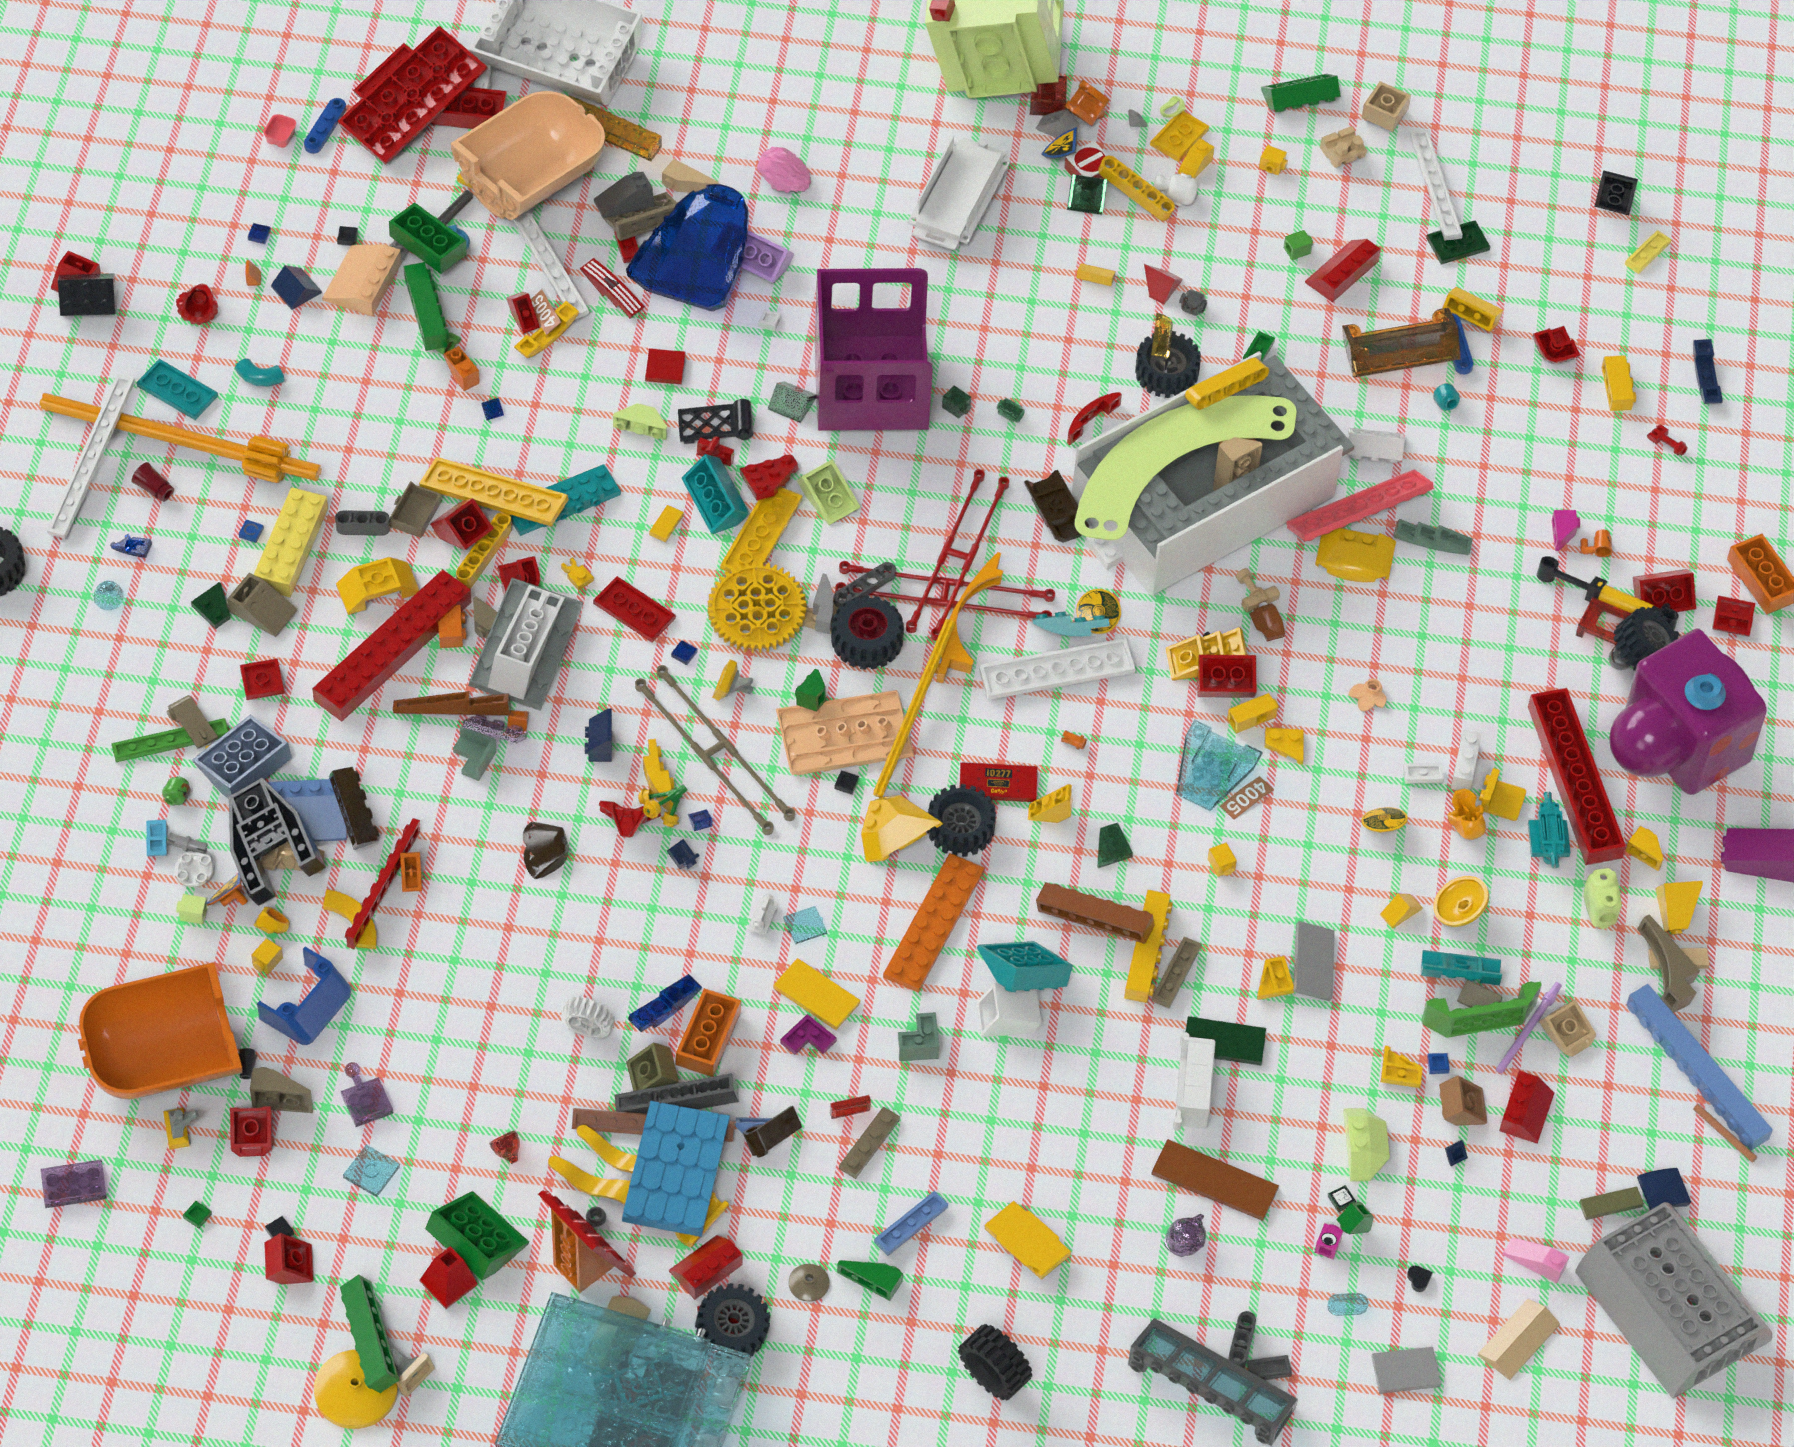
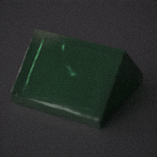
M1072 174L1067 210L1102 215L1107 179Z
M785 381L776 383L768 410L801 423L816 400V394Z

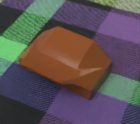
M1270 603L1255 608L1253 612L1249 613L1256 629L1264 634L1267 642L1285 637L1283 621L1275 605Z

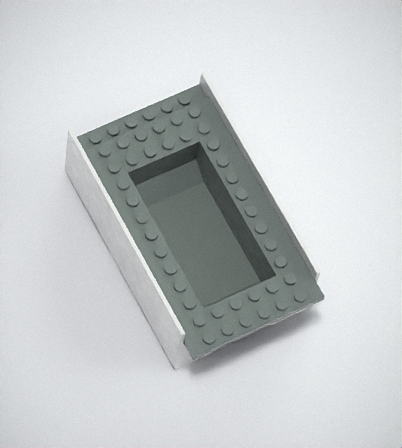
M1259 351L1249 356L1248 358L1230 366L1229 368L1234 367L1253 357H1256L1261 361V352ZM1274 355L1262 362L1269 368V374L1264 380L1231 396L1259 395L1282 397L1290 400L1295 405L1297 411L1293 434L1283 440L1255 438V440L1263 444L1259 467L1216 491L1213 490L1219 442L1195 449L1177 458L1155 475L1143 489L1132 510L1127 532L1123 537L1117 540L1087 537L1086 545L1106 570L1123 562L1149 595L1153 596L1284 525L1287 521L1332 499L1335 496L1341 458L1353 451L1354 445L1277 356ZM1187 390L1077 447L1072 496L1078 506L1087 482L1110 450L1129 433L1147 421L1170 410L1191 404L1185 399ZM1276 406L1273 409V413L1276 416H1284L1287 413L1286 409L1282 406ZM1281 421L1271 423V428L1275 431H1282L1285 427ZM1087 519L1094 528L1098 527L1099 522L1096 519ZM1106 521L1103 525L1107 531H1115L1118 527L1114 521Z

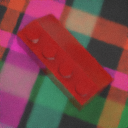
M468 87L431 124L474 129L506 108L507 91Z
M1368 239L1351 240L1305 280V283L1333 303L1379 262L1381 248Z

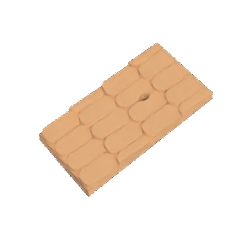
M897 690L829 700L817 712L798 705L776 709L792 775H803L818 771L825 772L855 765L862 766L882 761L886 762L905 717ZM910 735L906 740L899 759L915 756Z

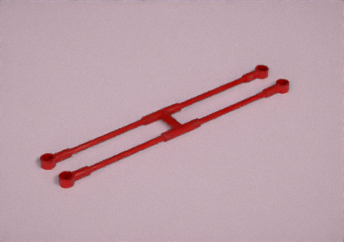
M977 469L974 471V480L970 486V492L953 530L942 548L937 565L917 610L914 611L911 620L906 622V631L908 633H915L917 631V622L923 605L941 565L944 564L947 555L963 559L965 562L945 611L936 627L931 630V639L937 641L939 635L935 634H940L963 579L976 556L979 543L999 499H1001L1004 490L1009 487V479L1007 477L999 478L994 501L975 543L972 544L969 553L953 549L951 546L972 496L977 491L980 482L984 481L985 478L983 470Z
M842 561L839 564V571L842 574H848L849 572L863 574V572L867 573L872 570L863 566L850 565L848 561ZM896 572L895 576L923 581H930L931 576L928 577ZM937 576L934 583L942 584L940 599L927 597L925 603L946 607L949 602L950 586H956L958 579ZM963 580L960 587L968 586L971 582ZM843 582L837 583L835 593L839 590L838 588H843L846 584ZM1001 586L986 588L1044 598L1047 602H1052L1055 599V591L1053 589L1040 591ZM858 587L852 589L856 593L863 591ZM877 591L869 594L920 602L922 599L921 597ZM954 601L951 608H955L958 601ZM965 604L962 607L1026 616L1031 619L1036 618L1038 614H1047L1048 617L1052 616V613L1048 610L1024 612L973 604Z

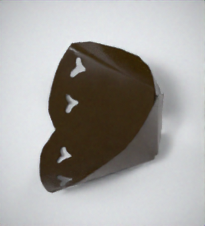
M530 822L525 827L523 841L526 845L524 851L526 869L534 879L543 878L560 868L567 859L569 845L563 827L539 822ZM562 837L565 839L566 844L562 842ZM532 866L538 867L537 873H535V869Z

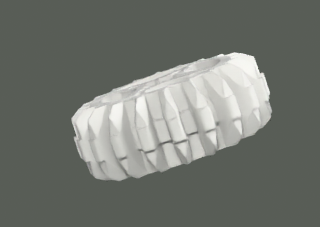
M582 997L568 999L561 1011V1020L565 1026H568L569 1030H573L575 1034L578 1033L581 1036L594 1039H603L610 1034L614 1027L615 1016L611 1010L607 1009V1006H603L601 1002H595V1000H590L587 997L585 999Z

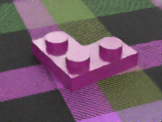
M807 1014L780 1039V1043L794 1055L808 1042L824 1054L837 1042V1037Z

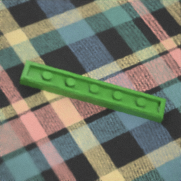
M225 718L208 722L218 736V739L229 731ZM183 727L111 743L115 762L195 745Z

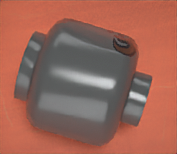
M1192 289L1182 293L1179 300L1181 309L1194 316L1202 314L1207 306L1205 295Z
M1614 647L1609 653V663L1617 670H1626L1630 667L1626 664L1627 660L1625 657L1621 658L1619 655L1621 651Z

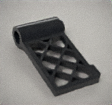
M747 399L736 400L733 404L678 409L680 442H684V444L695 443L700 437L706 440L713 439L715 436L719 438L737 437L741 440H748L753 436L751 402ZM721 411H730L725 418L719 415ZM703 413H710L711 416L707 420L701 417ZM690 414L693 417L687 422L682 418V415ZM715 417L721 421L717 426L710 423ZM697 419L703 423L698 428L692 425ZM726 424L731 427V431H722L720 428ZM706 426L713 429L710 433L702 432ZM688 427L694 431L691 435H683V432Z

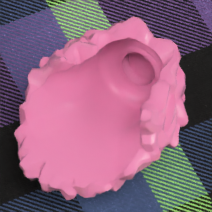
M771 147L761 154L757 170L771 184L772 189L789 193L790 191H805L809 188V184H811L810 171L806 168L803 160L796 157V154L783 147Z

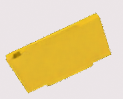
M1012 1201L984 1225V1229L998 1243L1041 1280L1071 1256V1251L1059 1241V1236L1032 1212L1025 1211L1015 1201Z

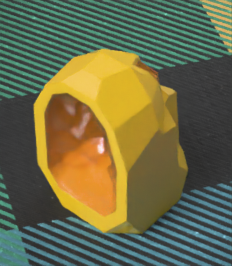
M264 906L253 925L268 934H279L288 930L289 920L275 909Z

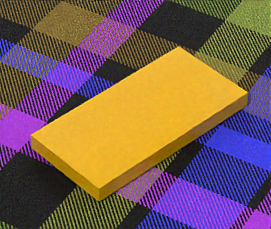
M798 958L773 984V988L834 1030H837L860 1004V999Z

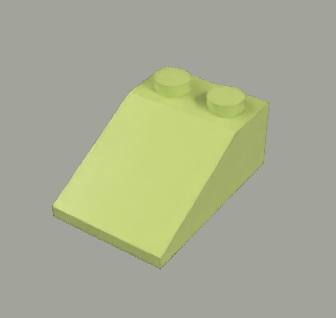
M833 459L797 480L806 498L828 525L860 508L859 503Z

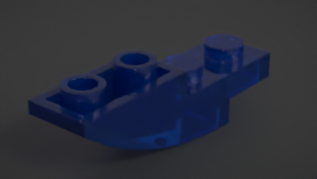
M688 974L660 991L659 997L629 1014L628 1020L640 1032L651 1026L656 1028L683 1008L702 989V986Z

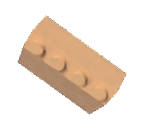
M384 244L351 245L322 300L373 317L402 263L401 250Z

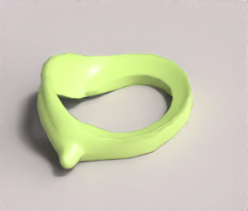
M1173 96L1167 103L1161 106L1160 113L1163 117H1175L1186 110L1185 103L1182 98ZM1179 101L1180 104L1176 112L1172 114L1164 113L1166 109L1174 106Z

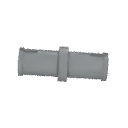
M171 832L166 842L167 845L182 848L183 851L187 852L189 850L202 854L206 853V847H208V843L193 840L190 836L183 837Z

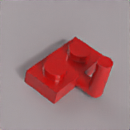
M718 436L713 437L712 441L700 437L697 442V455L703 457L705 454L718 457L724 465L731 467L734 462V449L720 445V438Z

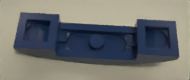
M1712 339L1693 340L1695 372L1703 403H1722L1721 388L1717 383L1713 361Z

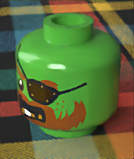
M180 776L170 778L162 789L164 801L171 806L182 805L191 792L189 782Z

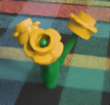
M683 784L678 789L674 788L667 792L653 794L651 789L644 788L638 794L640 804H644V814L652 819L660 814V806L671 800L673 802L671 812H664L661 819L664 825L674 827V825L679 824V816L675 814L680 802L679 799L683 797L682 795L688 789ZM668 796L660 802L654 800V798Z

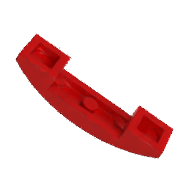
M1115 392L1101 396L1081 409L1070 425L1067 444L1070 446L1083 435V426L1099 413L1104 411L1109 415L1121 405L1122 394Z

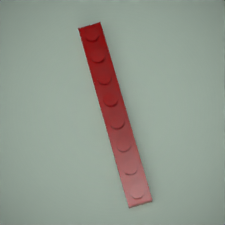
M413 818L410 824H406L402 838L397 840L393 854L390 853L387 858V865L385 868H381L378 881L372 884L370 895L368 898L365 897L362 902L361 911L355 914L352 927L347 928L345 938L348 948L355 949L401 867L400 853H408L420 833V820Z

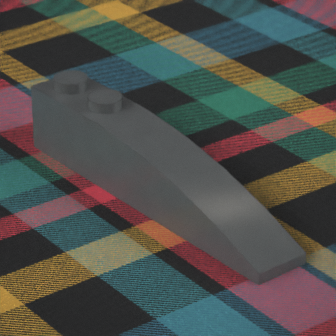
M732 1073L615 1094L616 1111L643 1114L648 1113L650 1101L692 1109H703L739 1102L738 1085Z

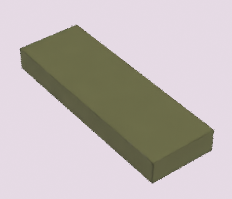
M1637 1186L1580 1199L1579 1201L1585 1220L1641 1208L1644 1205Z

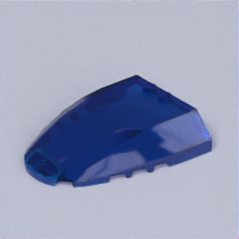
M709 184L702 190L696 192L693 190L675 205V209L668 216L665 215L663 217V222L653 229L652 235L648 240L643 241L626 268L627 276L647 292L712 312L726 307L740 274L747 243L749 211L743 196L734 188L722 184Z

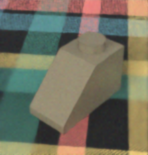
M475 596L473 598L475 632L479 637L487 639L497 611Z

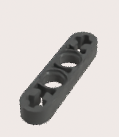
M890 562L882 563L838 590L834 595L835 606L839 608L846 601H853L855 597L864 598V596L892 581L896 576L895 565ZM869 578H875L878 582L875 584H871L867 580ZM860 587L863 591L856 593L852 589Z

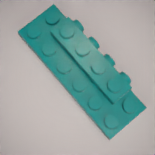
M605 464L546 487V489L568 495L569 500L555 522L564 520L568 516L581 513L588 508L598 506L621 495V490ZM510 515L511 522L520 536L548 526Z

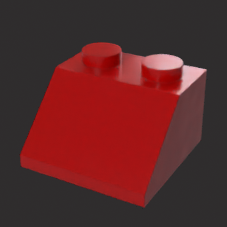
M282 1233L264 1242L267 1280L281 1285L313 1281L312 1244Z

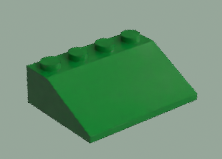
M473 1191L432 1211L425 1230L446 1249L451 1246L465 1261L468 1268L481 1280L495 1274L529 1244V1241Z

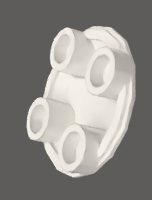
M199 852L183 853L175 866L177 880L188 887H199L211 879L214 872V865L210 856Z

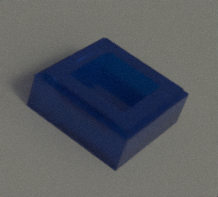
M253 223L247 236L248 240L265 244L271 232V227Z
M681 640L672 651L671 657L688 665L697 654L698 649Z

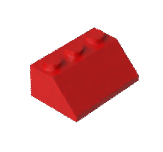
M1682 569L1633 577L1634 596L1659 608L1664 603H1669L1670 609L1676 612L1696 609L1694 573L1690 570Z
M1199 655L1197 697H1255L1257 693L1256 655Z
M1519 1070L1499 1131L1538 1144L1554 1092L1538 1076Z
M716 1235L669 1269V1272L691 1297L696 1300L743 1265V1254L731 1240Z

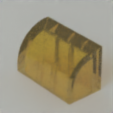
M1156 313L1151 355L1170 357L1173 322L1169 317L1160 313Z

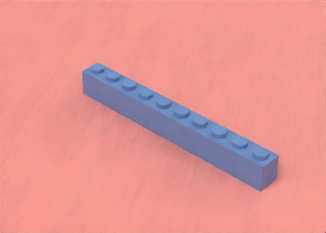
M1646 984L1631 993L1626 1004L1629 1011L1637 1016L1641 1025L1648 1029L1657 1043H1660L1667 1056L1677 1063L1679 1070L1688 1076L1691 1084L1700 1090L1703 1098L1711 1103L1715 1112L1722 1116L1727 1122L1729 1129L1739 1136L1740 1141L1750 1150L1768 1141L1773 1129L1650 985Z

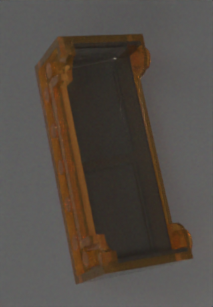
M1449 307L1436 310L1432 315V321L1364 333H1361L1359 326L1355 324L1342 326L1343 342L1353 378L1461 359L1458 326Z

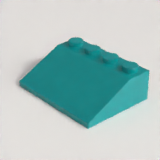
M1035 941L977 945V950L997 983L1004 986L1006 991L1044 990V988L1058 989V987H1067L1073 965Z

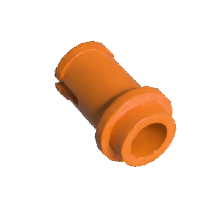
M1067 730L1062 735L1064 738H1061V742L1073 745L1078 750L1084 749L1087 742L1083 735L1078 736Z

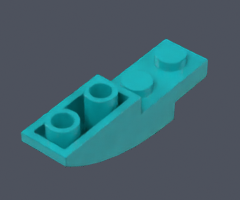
M1066 611L1056 612L1055 616L1048 617L1047 614H1038L1036 618H1033V624L1067 636H1092L1091 628L1110 626L1109 617L1105 618V615L1093 616L1094 619L1086 620V617L1074 618L1075 621L1071 622L1070 614L1066 615Z

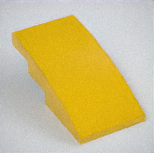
M1240 627L1223 634L1220 631L1204 637L1198 634L1165 648L1173 681L1197 677L1199 655H1248L1243 630Z

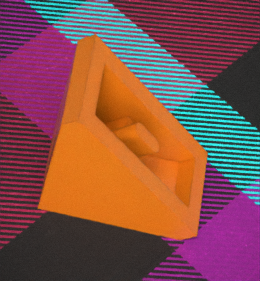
M420 852L400 853L402 892L422 891Z

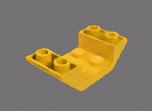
M392 557L353 567L336 583L348 615L366 610L365 601L398 591L402 599L414 596L419 591L409 563Z

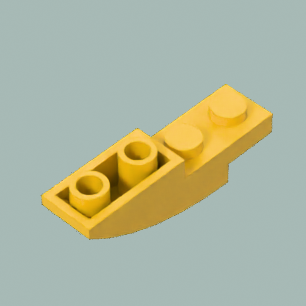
M648 739L649 756H643V770L648 786L653 794L674 789V779L669 777L668 770H664L663 762H659L661 747L657 746L656 739ZM668 796L659 797L656 799L658 802H660ZM670 800L662 806L668 812H671L673 802Z

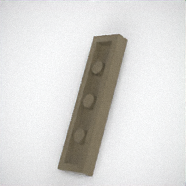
M1185 936L1183 937L1152 996V1002L1170 1009L1201 949V943Z
M883 1107L840 1163L839 1170L856 1179L900 1121V1116Z

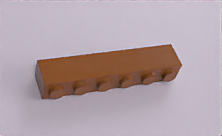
M1045 882L1036 899L1038 912L1143 944L1147 942L1155 926L1153 914L1147 911L1136 910L1128 905L1123 906L1111 900H1103L1091 894L1080 893L1075 889L1061 887L1058 884Z

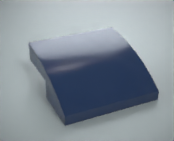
M1678 1168L1661 1169L1637 1176L1650 1210L1664 1202L1670 1203L1673 1207H1687L1691 1203Z

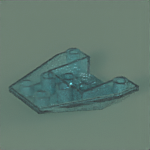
M1194 719L1185 737L1176 795L1211 811L1255 769L1263 752L1247 744L1243 747L1212 732V727Z

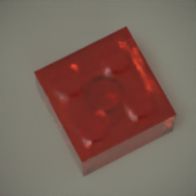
M1059 76L1058 82L1038 84L1037 92L1031 91L1029 115L1044 116L1066 109L1064 105L1066 104L1067 76Z

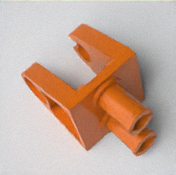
M1082 80L1078 85V90L1071 100L1066 102L1064 107L1092 126L1096 119L1104 117V108L1110 100L1092 85Z

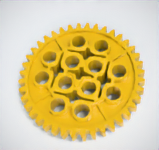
M753 561L752 566H749L746 562L744 568L741 565H738V570L732 567L731 574L725 571V578L720 576L719 582L715 581V588H711L712 594H709V601H707L708 618L711 620V627H714L715 633L719 632V638L724 637V643L730 641V647L737 644V650L744 647V652L751 648L752 653H754L755 649L762 653L763 648L769 652L771 646L776 650L777 644L783 647V641L789 643V637L795 638V632L799 633L800 627H803L802 620H805L807 607L803 588H799L800 582H795V576L790 577L789 571L784 574L783 567L777 570L776 564L770 568L769 562L766 566H763L762 561H760L759 565L756 566V563ZM766 581H771L772 583H771V584H766L765 582H766ZM739 583H745L746 585H744V586H739L738 584H739ZM780 592H785V593H787V594H785V595H780L779 593H780ZM753 594H759L760 596L754 597V596H752V595H753ZM726 596H733V598H730V599L725 598V597H726ZM767 605H774V607H772V608H768V607H766V606H767ZM784 615L788 616V618L783 619L781 617ZM744 630L750 631L748 633H742V631Z

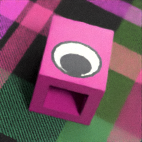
M1324 1223L1314 1253L1334 1260L1342 1239L1343 1230L1336 1225Z

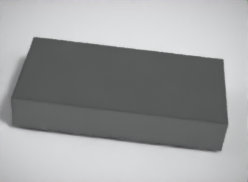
M1288 1355L1247 1361L1248 1371L1264 1380L1292 1376Z

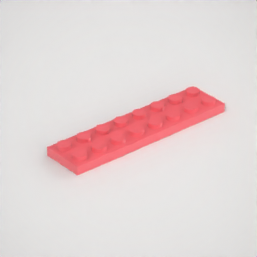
M1414 469L1286 522L1287 528L1305 542L1311 541L1315 537L1328 534L1332 530L1345 527L1354 521H1360L1371 514H1377L1379 511L1394 507L1398 503L1409 501L1415 496L1426 494L1427 491L1434 489L1433 482Z

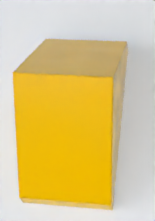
M1398 893L1380 913V916L1393 929L1421 911L1423 907L1411 894Z

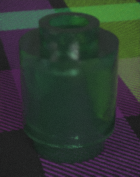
M1008 398L1001 399L996 407L999 415L1012 422H1020L1025 413L1021 405Z

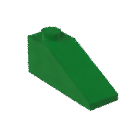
M839 1260L837 1263L838 1274L888 1301H891L903 1281V1273L900 1269L885 1263Z

